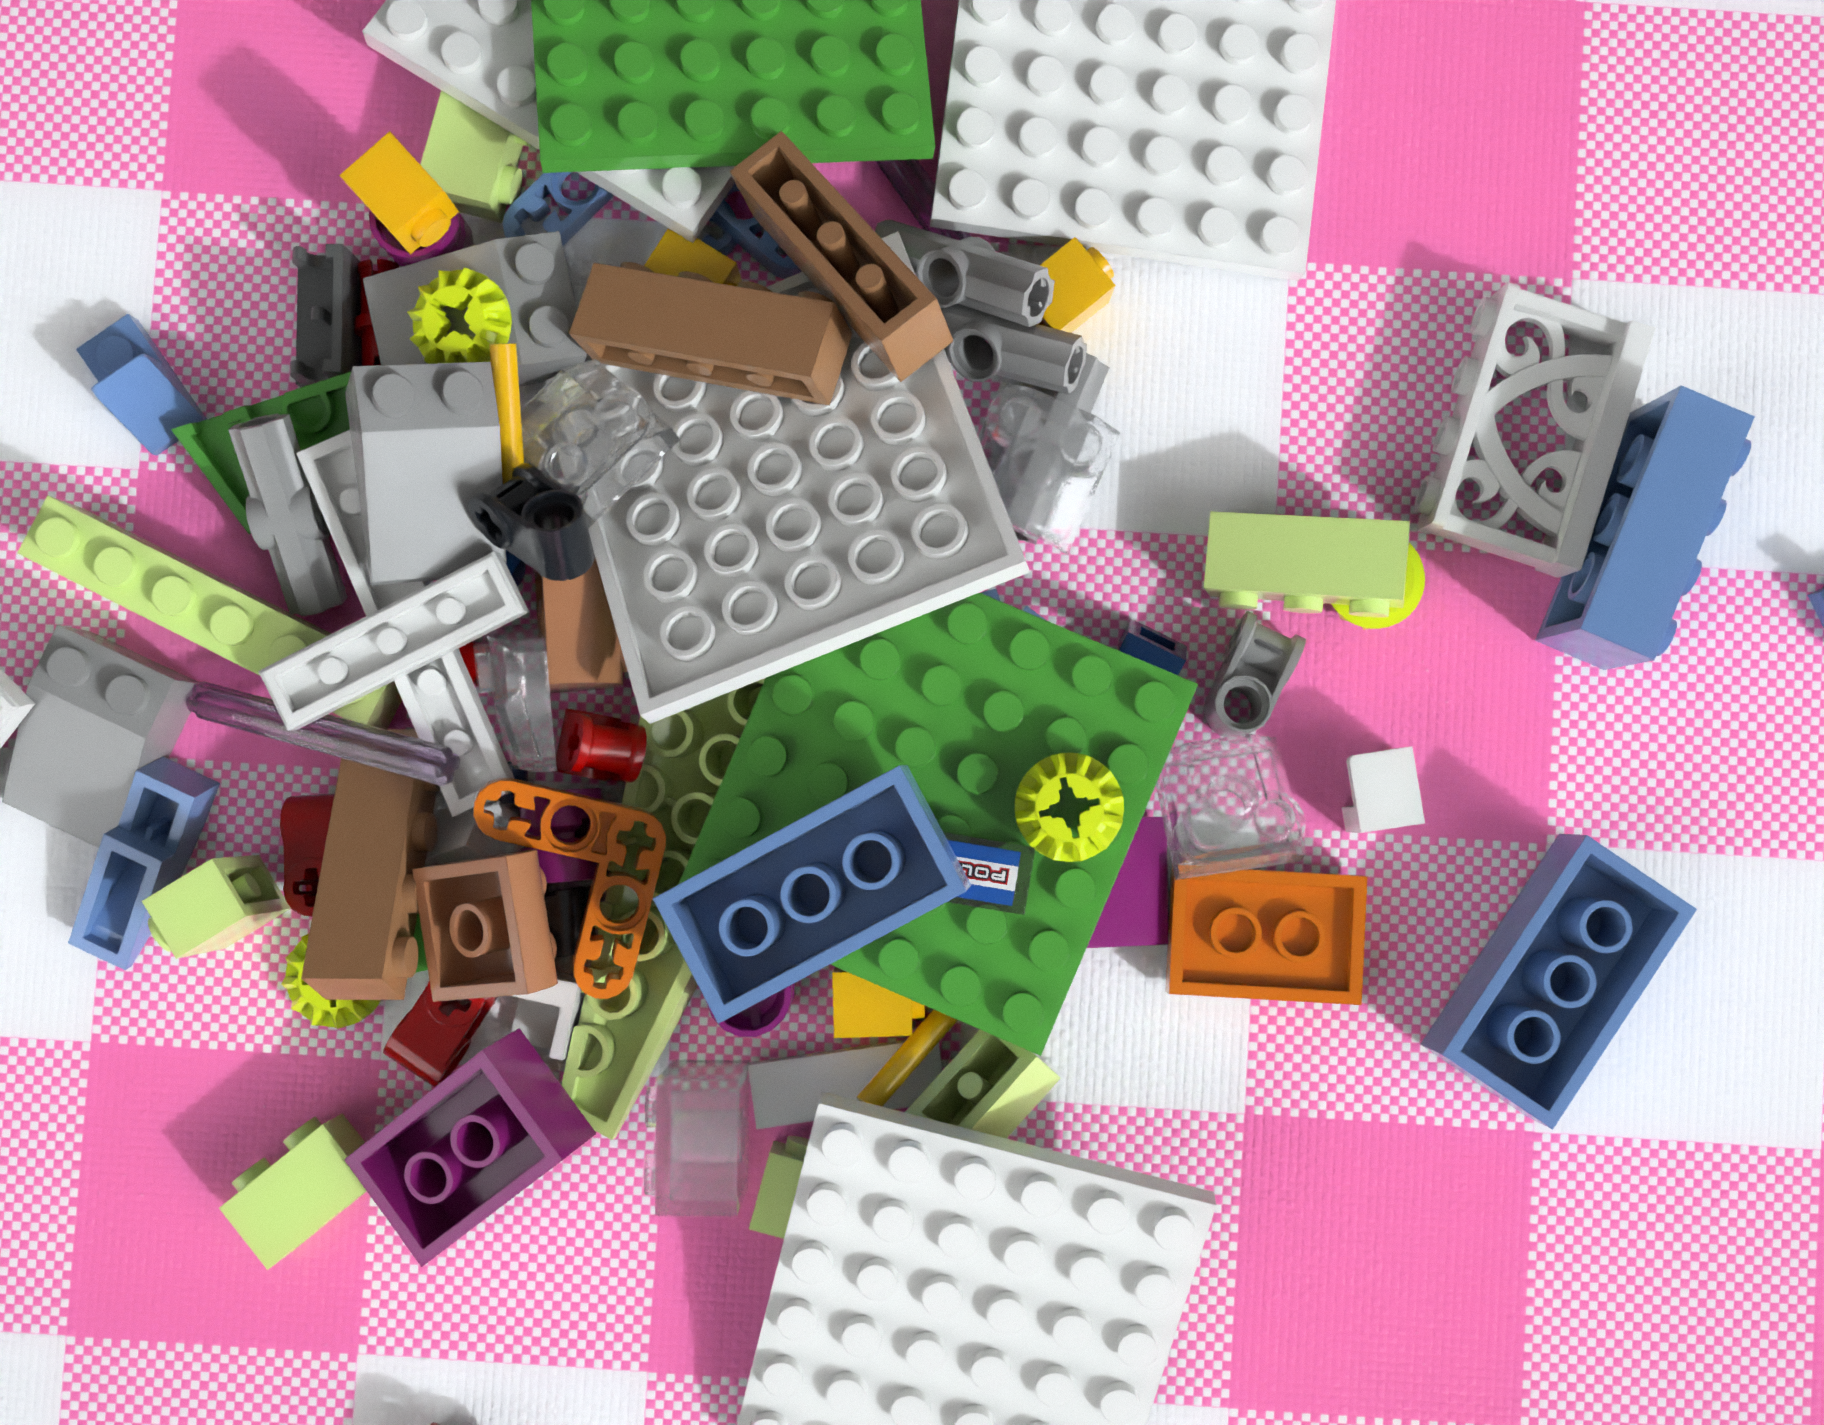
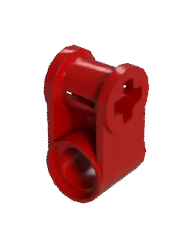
M565 708L553 771L603 781L614 779L632 783L639 776L643 766L647 745L646 730L642 725L622 722L620 718Z
M335 794L290 796L286 798L281 809L280 830L284 850V897L290 908L303 916H313ZM300 885H305L306 891H300Z
M429 981L413 1008L404 1016L391 1034L383 1049V1054L433 1087H436L457 1068L471 1044L472 1037L495 1004L497 997L469 999L470 1001L463 1005L457 1000L433 1002Z

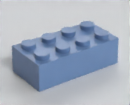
M1682 385L1630 412L1582 569L1560 578L1535 641L1603 670L1655 661L1656 656L1662 655L1667 650L1677 629V621L1672 619L1679 600L1681 596L1686 595L1693 588L1700 575L1702 561L1697 559L1704 539L1716 530L1725 514L1727 502L1722 499L1730 476H1734L1742 468L1750 453L1751 441L1746 439L1755 416Z
M899 765L654 897L653 900L719 1024L963 894L971 887V883L908 765Z
M1558 834L1420 1045L1526 1117L1553 1130L1697 909L1590 836Z

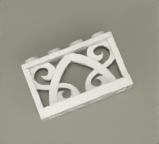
M1510 282L1503 285L1490 298L1483 297L1476 308L1470 325V333L1477 335L1471 357L1465 356L1461 360L1452 382L1451 392L1459 394L1452 417L1448 415L1444 417L1434 439L1433 452L1440 454L1434 475H1427L1424 478L1415 499L1414 511L1421 513L1417 531L1428 535H1437L1535 567V571L1557 578L1580 571L1656 327L1634 320L1625 323L1522 290L1519 285ZM1521 321L1536 324L1543 331L1548 341L1549 360L1539 363L1540 352L1538 346L1528 336L1522 338L1525 345L1523 355H1511L1505 347V337L1508 328L1512 324ZM1564 334L1604 346L1602 355L1583 354L1565 356ZM1495 369L1507 377L1489 390ZM1570 380L1567 391L1568 397L1576 391L1586 395L1588 400L1584 412L1575 413L1568 409L1563 395V381ZM1547 385L1546 394L1550 412L1556 423L1575 438L1572 450H1559L1545 454L1530 463L1519 474L1502 444L1494 415L1517 397ZM1473 442L1479 459L1466 461ZM1546 468L1555 469L1562 476L1559 492L1550 491L1546 486V480L1538 485L1536 491L1530 486L1535 478ZM1472 479L1480 487V495L1472 504L1483 503L1494 497L1497 492L1500 493L1505 501L1494 516L1483 521H1474L1466 518L1460 512L1455 498L1457 489L1463 480ZM1516 511L1526 521L1546 535L1543 544L1499 529L1509 521Z

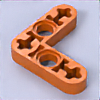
M497 778L487 782L479 790L474 800L473 812L478 828L485 835L503 842L597 862L573 955L572 969L578 987L585 994L596 999H609L619 995L628 987L633 977L666 847V834L662 824L652 813L638 807L513 778ZM502 791H511L515 793V805L535 811V796L549 799L540 815L541 835L526 834L530 828L531 820L520 817H510L506 827L495 825L494 813L484 809L486 801H497ZM567 805L582 808L590 819L586 835L575 842L559 840L550 828L554 813ZM634 821L644 822V832L653 838L651 847H639L634 862L636 870L647 869L644 880H640L627 872H607L610 861L623 867L627 851L625 844L617 840V835L620 830L630 831ZM626 885L636 892L638 906L629 918L612 920L601 912L600 899L609 887ZM595 925L611 934L631 933L628 943L615 938L612 959L614 964L621 966L619 973H608L604 983L595 982L592 969L584 966L587 959L598 960L601 955L604 943L603 935L590 936Z

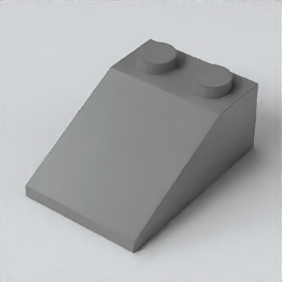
M559 231L494 239L363 278L381 365L428 364L424 362L425 357L419 348L409 339L414 333L413 321L407 311L416 306L420 296L418 286L427 285L437 278L438 270H463L464 267L492 279L507 298L512 317L508 343H516L519 386L546 382L545 380L585 363L587 353L569 334L577 308ZM447 306L443 308L446 312L445 316L451 322L447 334L454 330L461 334L475 337V334L469 329L470 325L464 319L468 307L462 311Z
M491 362L353 366L345 396L371 585L438 580L494 551L501 553L506 563V549L496 547L481 533L473 521L468 507L470 498L476 494L485 493L488 495L503 485L500 424Z
M57 625L28 683L26 695L35 705L19 724L2 802L99 848L103 834L119 824L136 770L163 756L169 758L204 684L91 631Z

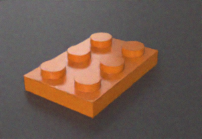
M1172 864L1165 992L1175 995L1362 1005L1368 876Z

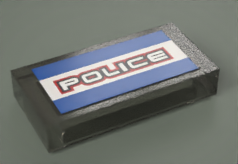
M943 831L971 883V887L966 892L948 902L1025 915L1036 847Z

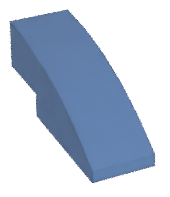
M164 756L136 770L118 826L103 834L68 944L123 970H127L134 964L151 935L148 927V919L151 916L142 901L182 876L209 815L220 785L219 782Z

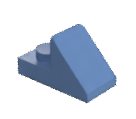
M126 314L76 349L98 381L91 388L94 395L151 454L157 456L179 441L171 429L207 419L140 321L130 314Z

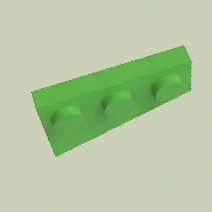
M351 372L286 392L284 395L253 405L229 410L216 417L171 429L248 534H251L246 516V499L250 493L228 429L235 424L261 416L277 413L281 415L289 414L301 451L350 430L345 391Z

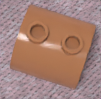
M596 558L591 568L585 574L566 581L549 580L542 577L534 569L541 694L593 691L623 686V673L628 671Z
M537 849L412 869L413 878L416 881L417 903L433 1002L525 995L558 984L554 961L557 954V945L549 929L544 898L547 882L545 874L539 866Z

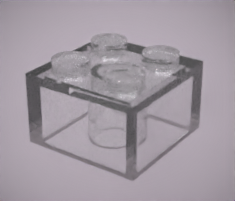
M673 1060L656 1077L655 1087H647L645 1096L646 1128H656V1143L654 1154H647L645 1158L644 1193L645 1195H655V1216H737L748 1190L750 1082L748 1064L750 1060Z

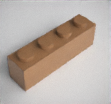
M782 131L729 171L753 217L822 295L828 297L836 304L846 322L900 382L953 342L937 298Z
M622 262L620 267L593 263L569 332L572 338L596 363L829 406L853 334L836 304L828 297L819 293L802 291L797 296L774 293L767 287L750 281H741L737 286L714 283L703 275L689 271H682L678 276L660 274L634 262Z
M415 729L346 730L301 977L303 981L326 1000H404L407 978L413 977L417 969L418 945L414 938L419 910L416 881L413 878L412 869L425 867L427 852H431L435 848L437 821L433 810L436 792H441V789Z

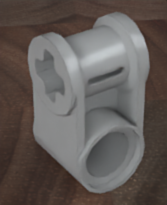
M1246 611L1229 640L1223 655V663L1205 700L1203 710L1209 727L1220 736L1235 738L1242 737L1264 726L1271 717L1283 687L1290 679L1300 660L1306 644V638L1297 634L1291 638L1257 623V615ZM1229 691L1242 693L1250 702V718L1244 724L1234 722L1225 712L1224 699Z

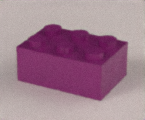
M518 1028L482 1049L344 1160L419 1265L423 1267L597 1133L521 1029Z

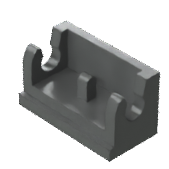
M326 244L325 255L310 254L307 252V249L301 246L293 247L292 263L298 268L296 360L290 362V377L296 380L295 384L298 387H304L351 372L353 366H362L361 337L357 336L354 330V318L361 314L360 274H358V264L361 261L344 244Z

